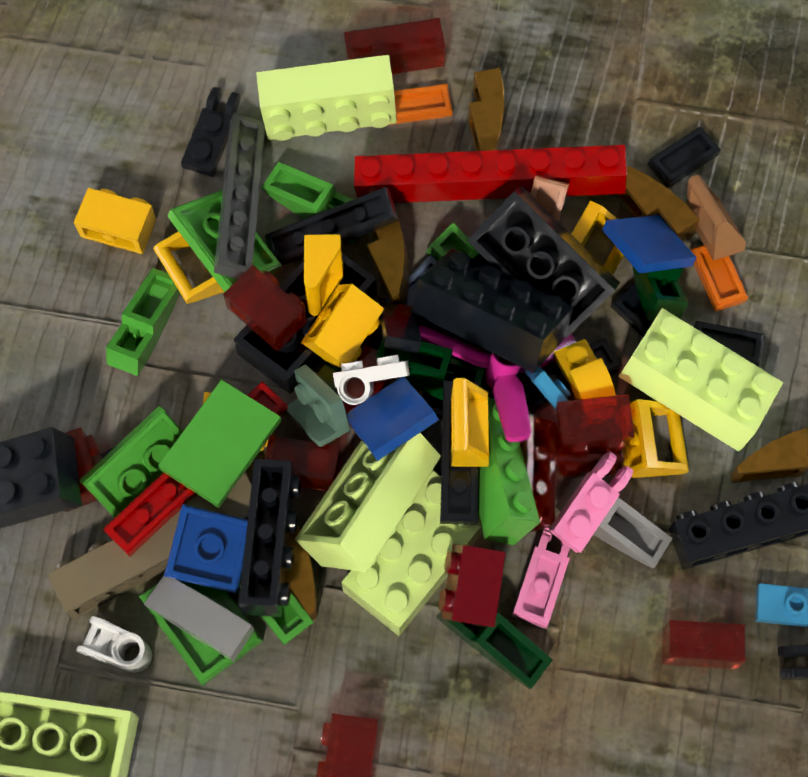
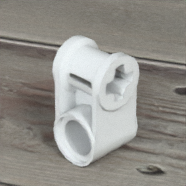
M91 616L89 622L92 625L83 645H78L76 649L78 653L133 673L142 672L149 666L152 660V650L141 637L106 620ZM139 645L140 652L137 658L132 661H125L126 650L130 646Z

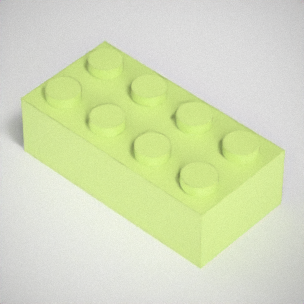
M389 55L256 72L260 109L268 140L285 141L296 136H320L326 132H351L357 128L371 126L382 128L389 124L397 123Z
M663 308L619 375L624 381L738 452L742 450L757 432L784 383Z
M421 433L378 461L361 440L295 540L323 567L367 572L377 561L378 554L388 538L396 531L397 524L406 510L414 503L415 496L425 480L433 473V468L441 455Z
M434 471L425 480L415 496L414 503L406 510L397 524L396 531L388 538L379 552L377 561L367 572L351 570L341 582L345 594L398 636L403 633L448 577V574L444 571V564L447 553L452 551V545L472 546L483 533L479 513L477 525L440 524L441 477Z
M0 692V775L11 777H127L139 717L132 711Z

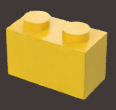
M88 188L74 224L82 238L143 254L154 228L156 217L152 206L141 198L132 197L128 199L118 196L115 192L108 189H100L99 191Z
M353 284L338 285L301 343L333 367H341V364L355 362L361 354V344L379 326V316L384 308Z

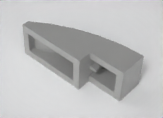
M584 476L571 480L555 505V509L560 512L562 511ZM619 497L593 534L650 568H655L673 539Z
M163 576L144 603L146 607L233 662L255 631L248 622L176 579Z

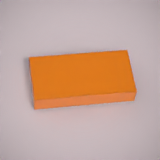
M447 84L394 91L397 123L393 124L452 116L453 111Z
M704 245L691 249V252L697 257L694 267L714 312L747 301V293L730 256L713 261Z

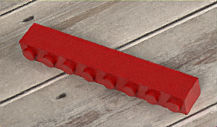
M625 145L355 156L354 188L357 198L387 187L390 190L393 203L507 199L521 186L531 193L535 176L539 175L569 184L566 196L625 194L627 178Z

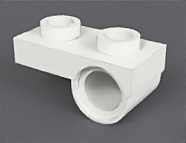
M398 355L377 358V366L364 368L363 361L341 364L342 371L333 373L335 387H337L338 394L344 402L352 405L360 404L371 397L374 389L373 381L410 375L408 361L399 362ZM352 377H357L364 382L365 392L359 398L351 396L347 391V383Z

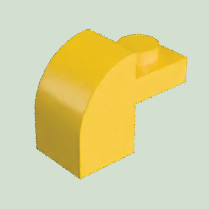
M583 339L554 351V361L569 385V392L571 393L569 401L585 421L583 422L584 427L616 414L617 399L612 379L602 358H596L587 341Z

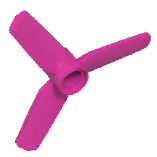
M425 325L419 326L422 341L453 349V356L486 369L484 380L493 389L497 411L506 440L509 442H521L529 439L531 436L528 407L523 384L517 378L518 373H525V369L494 353L490 354L482 348ZM570 334L567 338H564L554 351L576 343L573 335ZM554 351L540 366L541 368L554 362Z

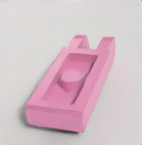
M610 451L601 457L590 473L586 474L549 528L552 534L576 553L582 552L620 494L618 492L627 485L634 473L626 465L618 470L609 485L602 480L609 473L617 459V456Z
M547 523L544 526L538 547L535 546L512 615L513 618L545 629L548 627L570 559L567 557L570 547L562 541L559 554L546 550L547 544L552 537V533L549 531L551 525Z

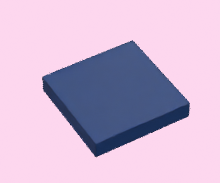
M659 215L606 220L602 229L638 273L692 267L697 258Z
M404 376L346 414L348 423L377 461L439 420L432 408Z
M182 504L164 577L237 593L243 567L248 519Z

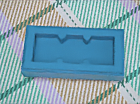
M541 367L535 373L525 369L524 372L571 428L576 429L585 422L567 400L571 393L559 379L553 382Z
M759 583L756 586L755 622L808 627V589Z

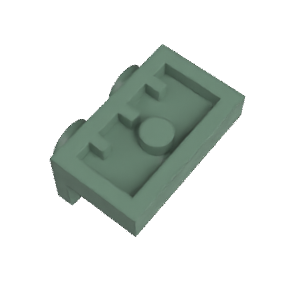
M307 365L294 370L297 386L294 389L298 399L287 405L286 414L319 447L349 432L350 428L343 400Z

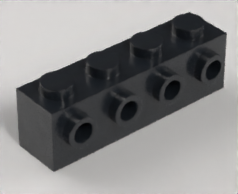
M254 459L238 602L244 615L282 617L283 606H289L291 586L290 583H285L286 569H292L294 563V547H289L290 533H296L298 513L297 511H292L294 498H299L301 492V476H296L292 461Z
M792 482L777 488V493L765 496L764 491L755 492L744 497V502L731 505L730 501H723L712 505L710 511L697 514L696 510H691L677 515L676 521L669 528V533L673 538L672 542L682 570L808 535V484L799 486L798 482Z

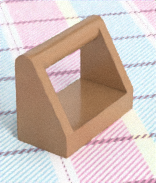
M699 175L692 176L688 181L686 204L700 219L696 232L713 261L745 251L746 241L718 196Z

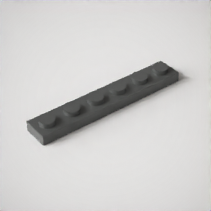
M234 113L229 127L214 273L247 282L252 274L265 125L262 121Z

